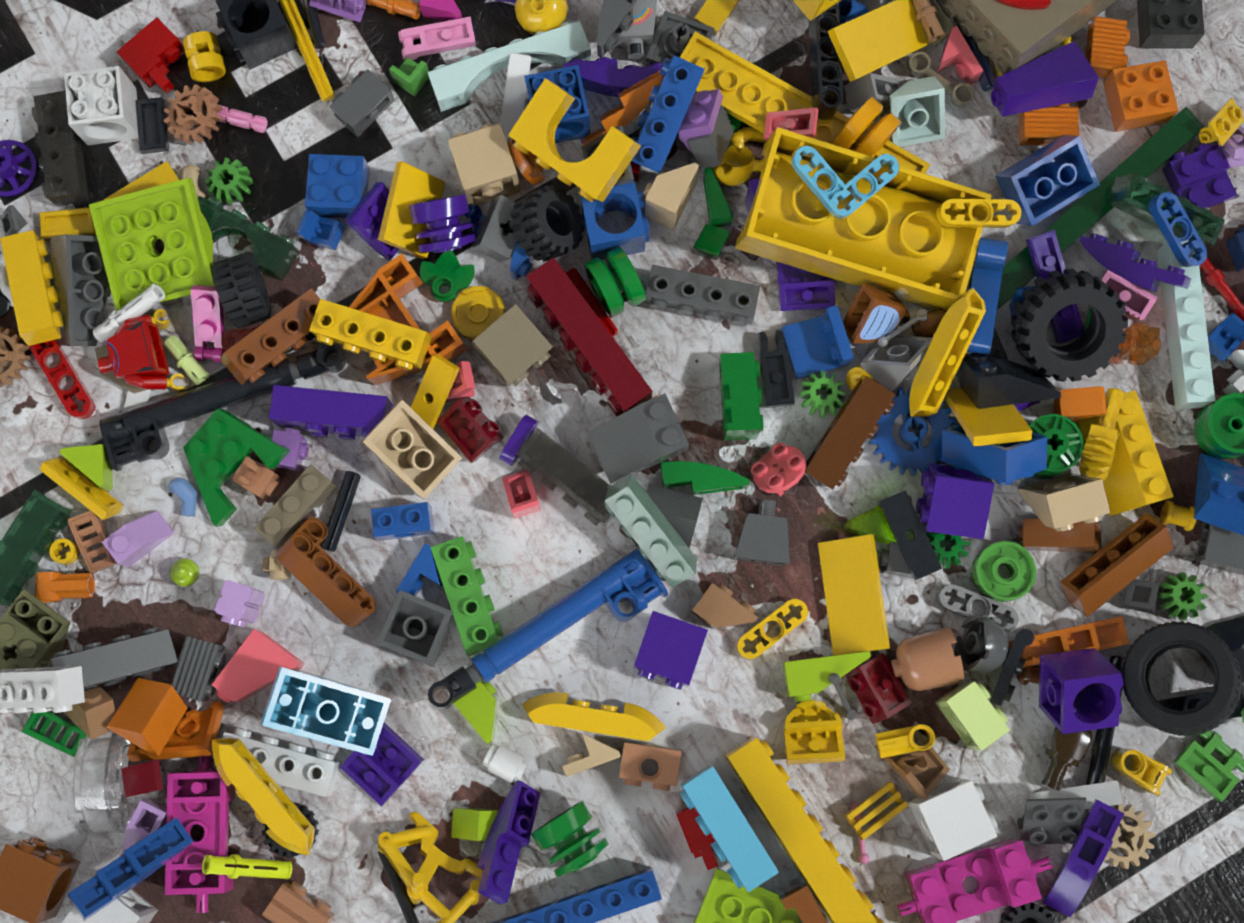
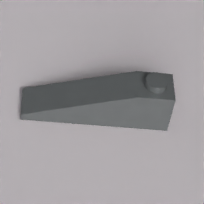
M67 234L50 237L52 269L67 346H96L98 340L93 334V329L103 323L105 303L107 297H110L111 294L97 236Z

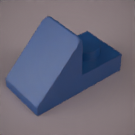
M426 543L423 545L395 591L396 593L401 590L416 596L424 584L421 581L423 576L443 587L430 545Z

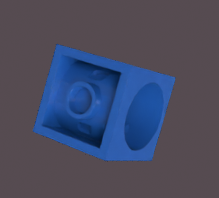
M578 65L524 76L529 102L545 78L575 98L557 126L555 144L581 139L591 134L590 115Z
M635 182L614 186L604 202L596 199L590 202L580 195L591 260L596 257L604 260L606 252L617 246H620L626 255L645 252V243L649 242L650 229L647 217L642 218L644 216L643 207H645L642 191L636 190ZM611 211L624 212L635 222L630 226L629 230L619 234L608 233L597 224L604 214Z

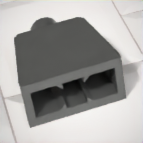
M760 499L758 514L747 513L733 560L778 566L789 565L787 518L775 516L776 501Z

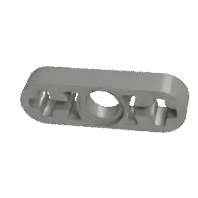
M950 584L944 586L937 594V602L941 608L968 619L970 616H973L970 605L974 600H979L985 606L983 617L988 618L991 612L998 615L1005 612L1008 613L1007 618L1011 620V623H1006L1002 626L1006 632L1013 630L1018 625L1019 616L1014 608L958 585ZM953 590L955 592L954 597L960 600H964L965 595L969 596L964 603L963 611L960 610L963 604L959 602L947 604L948 599L944 597V594H948ZM994 616L990 617V619L998 622L1001 625V620L999 618H996Z

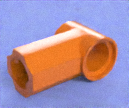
M35 573V596L44 603L61 602L62 599L93 598L95 581L91 573Z

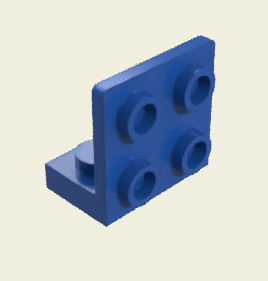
M838 305L827 308L822 316L786 325L781 329L796 379L808 377L811 373L819 374L821 370L826 372L848 366L854 358Z

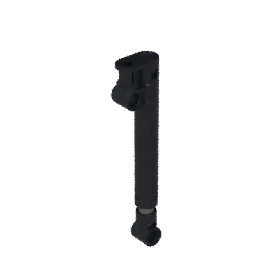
M323 344L318 350L297 356L296 361L290 362L286 358L276 367L270 364L263 369L265 375L253 384L247 381L241 385L234 376L100 419V430L110 463L114 470L118 472L123 469V465L135 461L141 463L150 459H162L168 454L170 449L165 427L273 392L274 385L290 387L297 384L296 379L303 377L306 380L328 372L338 373L344 369L346 357L337 345ZM337 353L338 357L335 362L326 363L325 360L329 354ZM157 439V448L153 451H149V443L152 440Z

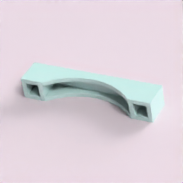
M581 21L565 22L559 28L547 32H537L534 36L527 39H515L506 46L500 48L492 47L485 50L483 54L474 57L465 56L456 63L435 67L433 71L428 72V76L441 112L467 103L473 92L485 80L495 73L508 68L511 53L531 56V63L552 64L563 68V63H569L574 59L591 61V48Z

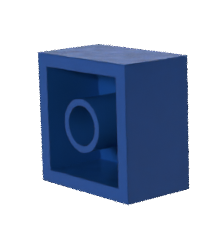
M309 154L305 199L306 209L313 211L319 217L347 218L368 191L369 166L364 156Z

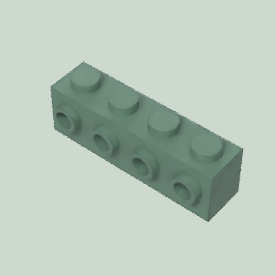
M630 473L609 486L604 500L607 511L610 515L616 516L619 519L625 534L637 542L642 556L646 560H651L659 578L662 581H667L673 588L695 575L697 566L696 556L633 474Z

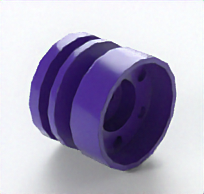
M466 194L409 205L413 223L426 224L427 227L426 230L415 234L416 238L429 237L430 241L419 244V252L441 253L462 248V246L476 241L475 234L462 235L461 230L473 227L472 223L459 222L458 219L459 216L470 212Z

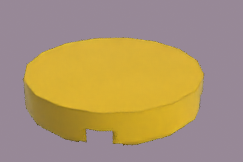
M472 286L462 290L451 306V319L456 330L463 337L471 340L478 337L506 313L501 297L485 286Z

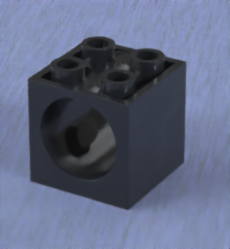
M276 0L215 1L220 10L215 14L227 34V39L232 49L235 51L240 62L246 61L250 70L299 48ZM260 18L268 19L265 26L253 33H243V29L251 21Z

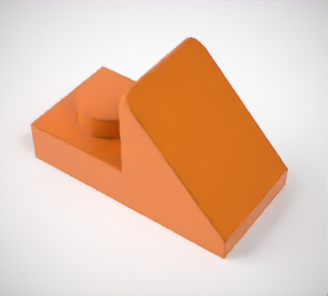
M1102 386L1060 390L1061 398L1053 399L1055 414L1066 416L1074 423L1107 414L1105 391Z

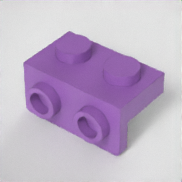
M720 89L704 90L694 94L678 130L679 139L684 142L688 151H690L686 141L688 138L713 133L723 100Z

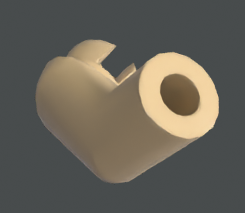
M186 165L181 171V180L193 178L198 202L201 205L208 198V195L198 187V175H201V171L196 165Z

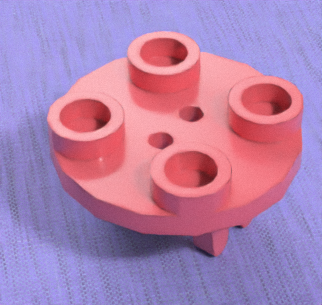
M777 443L758 462L751 466L750 470L753 475V481L760 490L766 493H777L781 497L784 494L783 491L797 484L804 475L806 458L798 448L786 446L784 443Z

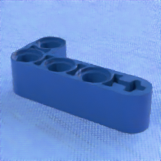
M980 237L973 262L969 290L974 288L985 302L986 312L967 352L985 355L990 353L1002 271L1008 251V241Z

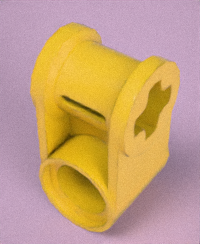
M1120 748L1111 756V765L1117 773L1157 797L1161 794L1159 789L1166 776L1171 775L1173 772L1166 765L1151 759L1138 750ZM1127 755H1130L1133 760L1132 766L1129 769L1124 765Z

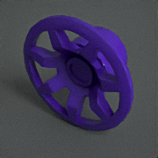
M2 140L0 141V189L4 185L5 179H8L14 190L0 191V196H15L25 191L34 181L37 173V161L32 150L22 142ZM12 146L20 147L25 152L14 156ZM30 157L31 171L20 167L19 163L24 162ZM15 175L29 176V178L19 187Z

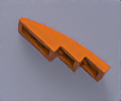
M660 70L618 93L617 95L622 104L599 116L603 127L580 139L582 145L584 146L607 133L612 126L615 128L623 126L624 128L632 122L651 102L648 98L654 85L659 86L663 75L659 74Z
M1123 616L1034 635V642L1029 646H1025L1021 658L1026 659L1024 667L1040 664V655L1091 648L1101 651L1130 644ZM1014 640L1009 641L1010 649L1012 647Z

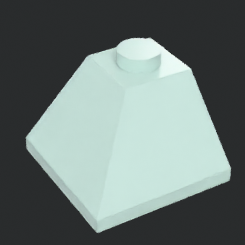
M935 76L908 81L890 95V113L902 121L891 136L892 143L903 147L945 139V88Z

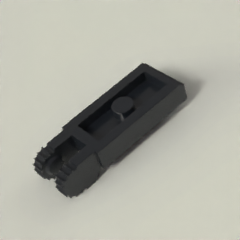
M776 330L775 342L777 344V350L768 351V338L765 332H759L758 336L766 408L795 404L788 349H785L782 330Z

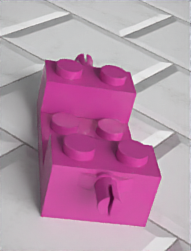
M199 756V769L191 772L167 774L166 824L177 817L189 835L191 828L195 824L201 825L205 831L201 841L192 839L193 843L167 862L165 867V895H196L195 913L209 912L208 894L229 892L233 890L234 879L228 878L227 875H206L202 872V863L206 855L228 857L229 801L235 800V786L230 784L227 787L218 770L210 769L211 756ZM225 865V867H234V865Z
M1011 838L954 856L945 861L942 860L904 872L913 900L897 904V909L900 910L898 912L901 917L917 912L920 923H957L956 921L1006 905L1015 908L1042 899L1036 882V873L1052 869V864H1050L1051 861L1048 856L1032 862L1027 856L1023 841ZM967 876H973L977 881V887L973 892H965L962 882Z

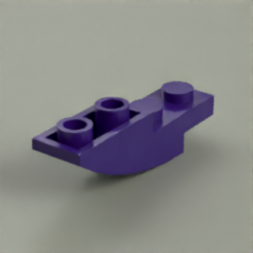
M603 57L595 61L574 59L569 63H563L564 68L575 65L579 66L583 89L602 95L618 97V93L661 70L663 63H654L647 67L628 65L623 69H618L617 59Z
M1091 233L1090 238L1080 237L1079 241L1101 265L1137 286L1157 292L1160 282L1185 289L1189 287L1192 278L1184 275V269L1168 265L1167 270L1156 267L1157 262L1141 258L1138 263L1141 253L1133 249L1134 244L1118 240L1116 245L1106 242L1107 237Z
M520 780L514 783L501 805L486 838L477 866L483 870L478 892L500 905L507 903L509 900L520 850L522 847L529 845L541 794Z
M1097 799L1094 800L1071 849L1067 851L1043 900L1044 904L1071 918L1089 889L1113 843L1112 838L1124 816L1123 812Z

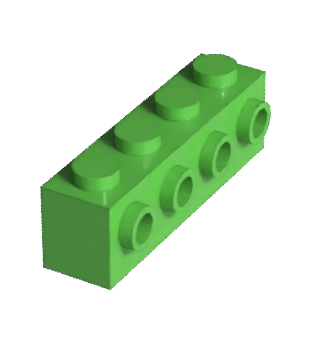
M461 536L430 548L451 610L453 611L466 655L472 656L483 652V650L500 640V638H503L504 634L499 621H493L491 611H494L495 608L490 594L484 595L481 585L486 584L481 568H475L472 558L477 557L473 543L472 541L466 542V539Z

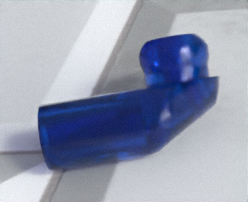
M471 203L468 204L470 212L464 216L472 223L471 234H475L476 239L485 219V214L479 206Z

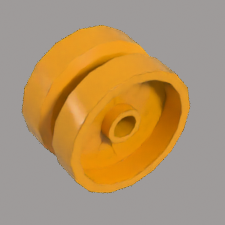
M871 97L846 122L833 145L851 150L859 143L860 145L855 152L874 157L894 134L902 121L892 113H889L876 124L875 121L881 114L883 105Z

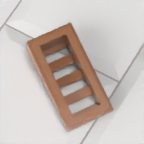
M90 510L67 520L91 574L118 564L102 543L109 535L101 518ZM90 522L93 523L92 526L82 529V525ZM97 532L98 536L86 540L85 536ZM102 543L103 547L90 551L89 547ZM104 553L107 554V558L94 562V557Z

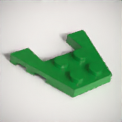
M217 409L183 447L215 527L223 526L237 510L222 491L221 486L240 467L245 457H249L254 451L268 469H275L290 452L284 445L277 444L271 437L259 433L251 428V425L225 409Z

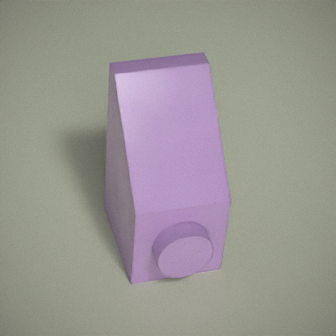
M155 511L123 525L102 541V543L119 565L131 567L173 535L174 531L159 511Z

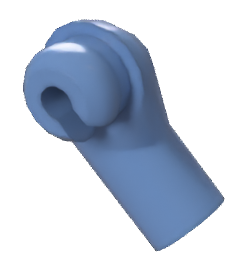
M184 478L171 480L168 485L169 491L175 493L182 500L181 516L195 517L196 489Z

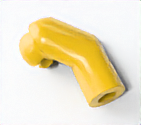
M744 127L732 134L730 146L735 145L737 150L741 151L747 141L765 143L766 140L764 139V134L752 127Z

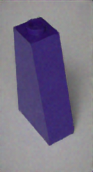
M1071 42L997 77L994 89L991 91V102L998 109L1001 116L1004 117L1090 99L1093 96L1099 77L1076 42Z

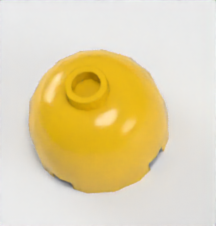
M516 0L515 13L517 20L522 28L533 36L537 32H547L559 28L561 24L567 21L569 8L566 0Z

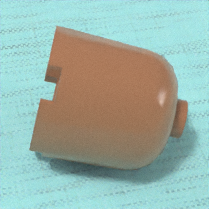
M946 627L902 640L896 649V660H891L895 677L901 676L903 683L914 691L963 683L964 670L960 655L954 656L951 644L956 643V639L951 628Z

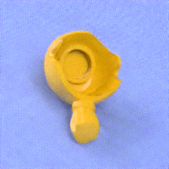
M731 145L726 150L722 163L717 167H713L712 170L720 183L728 186H737L746 182L753 171L761 172L764 159L755 160L754 154L749 148L744 147L743 150L739 151L735 145Z

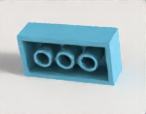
M707 766L680 784L683 788V791L679 792L680 796L689 809L695 807L699 814L695 818L696 822L706 836L711 833L715 840L711 846L722 862L725 860L729 862L731 868L727 872L738 889L744 887L750 892L779 873L713 766Z

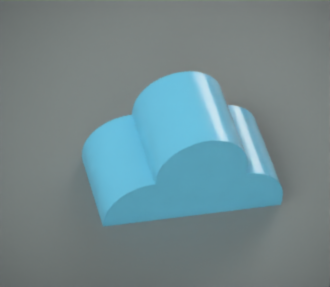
M279 666L260 725L373 756L391 699L319 675Z

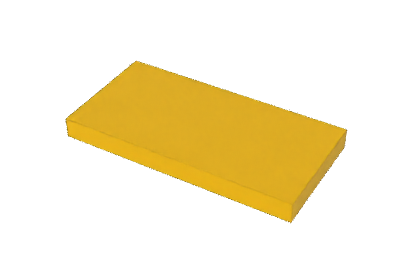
M895 0L828 31L850 82L930 44L921 22L917 21V13L911 0Z
M961 388L948 389L944 399L973 446L1032 440V430L1014 404L978 409Z
M869 534L818 543L833 656L890 649L874 535Z

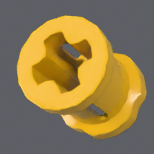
M1167 500L1161 510L1160 522L1164 525L1173 524L1181 526L1185 531H1191L1197 520L1194 519L1195 507L1190 506L1186 508L1174 505L1172 501Z

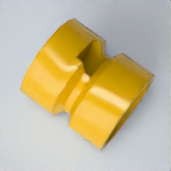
M199 31L191 33L183 39L185 55L189 59V72L193 80L197 82H211L225 75L226 69L223 57L220 55L221 49L218 37L215 33Z

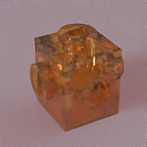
M1135 323L1123 331L1127 334L1125 343H1120L1118 346L1121 350L1119 359L1128 360V363L1132 365H1144L1158 355L1161 346V340L1159 339L1160 328L1150 327L1143 323Z

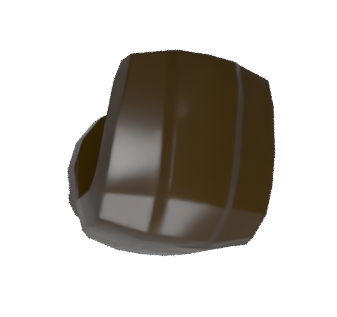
M1055 726L1052 736V750L1048 748L1045 750V754L1049 755L1051 762L1041 784L1060 791L1067 768H1071L1072 765L1078 767L1079 762L1085 757L1092 740L1091 730L1062 734Z

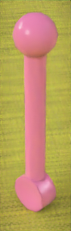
M853 803L851 805V810L860 803ZM861 813L855 816L856 822L861 819ZM858 836L860 848L858 860L861 864L865 865L869 862L870 858L866 853L864 840H861Z

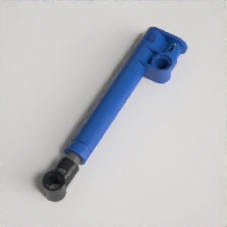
M635 549L483 650V653H479L471 658L472 664L467 668L462 666L441 681L433 683L428 690L430 705L437 710L449 709L453 703L476 689L475 684L481 680L485 683L495 678V675L501 674L604 604L617 620L627 622L646 609L648 603L660 595L663 598L668 596V591L648 560L642 556L638 549ZM628 601L632 605L633 611L630 613L621 612L618 608V603ZM438 689H446L450 697L444 703H437L433 699L434 692Z

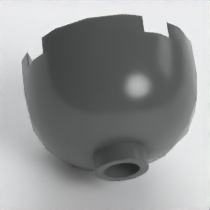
M977 614L970 616L961 626L965 628L963 637L957 636L955 656H961L963 670L976 674L993 672L1004 663L1010 652L1007 633L998 622Z

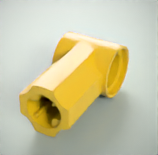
M916 724L875 733V739L880 758H886L916 751H926L934 745L935 734L929 726ZM918 729L924 730L928 738L927 742L922 746H918L913 740L914 732Z

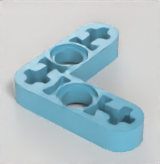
M802 146L794 153L791 159L795 172L826 209L839 219L846 218L892 180L899 171L897 159L892 155L882 154L845 185L813 147ZM801 155L804 157L809 155L811 157L809 161L810 166L808 164L803 166L800 164ZM888 163L890 165L888 172H884L876 179L873 174L882 167L881 164ZM819 166L821 169L810 177L808 174L812 171L811 167L815 169ZM819 175H826L830 178L831 187L828 190H822L818 187L816 180ZM859 179H865L870 183L871 189L868 194H862L857 190L856 183ZM851 194L854 199L846 205V209L839 210L836 207L839 203L837 198L842 201Z

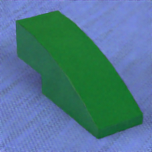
M686 461L661 462L660 465L663 488L691 485L693 496L747 489L749 486L748 478L714 465Z

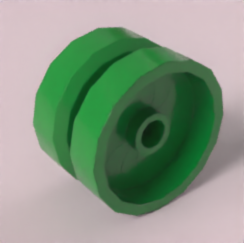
M620 246L606 252L607 266L597 257L584 263V268L594 294L611 318L624 312L623 298L633 307L646 301L641 281L631 261Z
M1231 393L1222 396L1199 411L1194 422V435L1198 445L1206 454L1221 460H1232L1244 455V393Z

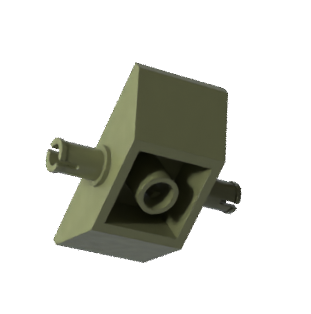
M23 589L0 619V670L45 667L54 658L53 655L60 652L63 648L70 621L28 590Z

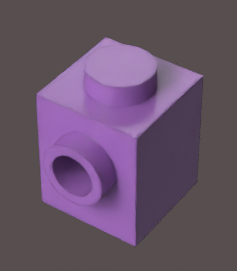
M284 427L283 431L274 430L272 440L290 450L276 467L300 472L302 460H306L309 453L307 439L300 434V430Z

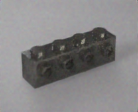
M66 90L33 96L35 107H32L31 110L33 119L38 127V132H35V139L38 147L41 149L42 157H39L38 161L45 178V182L42 183L44 196L57 207L89 201L81 139L68 124Z
M537 428L516 453L520 460L518 465L529 474L535 471L542 477L540 482L552 492L556 488L564 494L562 500L573 509L579 506L586 512L584 517L597 527L600 523L605 527L613 518L607 511L604 501L608 487L611 485Z

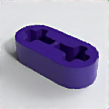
M526 414L508 440L499 459L513 466L532 437L539 421Z

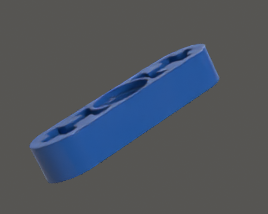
M1165 192L1152 197L1149 202V211L1177 261L1184 267L1201 265L1207 257L1206 247L1176 195L1171 192ZM1166 201L1167 206L1163 211L1161 209V206L1164 204L1163 202ZM1174 214L1175 218L1167 220V218L1172 217L1171 215ZM1176 222L1181 224L1183 228V234L1180 238L1176 237L1173 233V225ZM1189 240V242L1184 243L1185 245H1181V242ZM1191 249H1193L1195 252L1192 255V259H1190L1188 256L1191 253Z

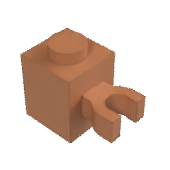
M246 456L231 480L267 501L268 497H273L279 489L280 482L278 481L281 477Z

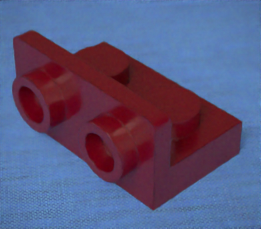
M467 397L458 399L437 420V423L470 463H474L494 444L501 442L504 437L501 435L498 425L494 421L489 420L482 412V406L476 400Z
M884 653L845 674L850 688L855 692L865 715L872 724L888 719L912 704L900 681L895 677L893 669Z

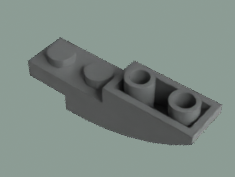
M637 0L603 1L597 27V56L601 59L607 51L611 53L618 43L619 35L622 31H628L633 24V5Z

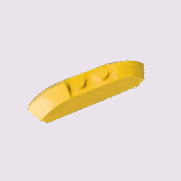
M974 288L962 294L951 305L933 335V339L912 382L909 397V409L912 418L913 416L928 417L938 412L986 312L985 302Z
M552 692L538 695L522 704L533 723L642 741H650L666 728L651 712L625 702L624 712L618 713V707L601 704V710L589 708L590 702L573 700V704L568 705V693Z
M238 738L212 740L214 762L218 773L227 787L230 784L235 786V791L239 798L245 802L247 801L254 809L256 818L262 824H266L269 827L266 833L275 842L290 851L309 855L314 841L315 828L250 750Z

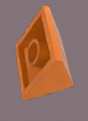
M138 678L106 728L151 755L158 757L188 707L172 685Z

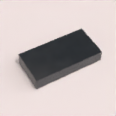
M162 97L135 100L140 152L142 154L169 151L167 124L164 122L166 118V112H164L165 100Z

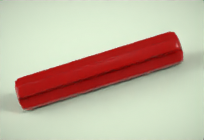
M572 268L567 271L566 275L612 337H615L618 334V329L577 269Z

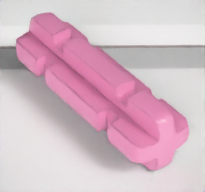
M221 106L223 110L217 113V115L223 118L219 122L227 123L228 121L230 125L249 130L253 128L254 131L260 133L266 131L268 121L265 117L259 115L254 117L251 113L236 109L228 110V107Z

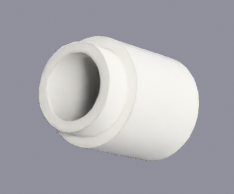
M494 744L490 747L482 764L488 768V772L510 783L514 779L520 780L527 768V765L523 763L524 756L502 745L498 747Z

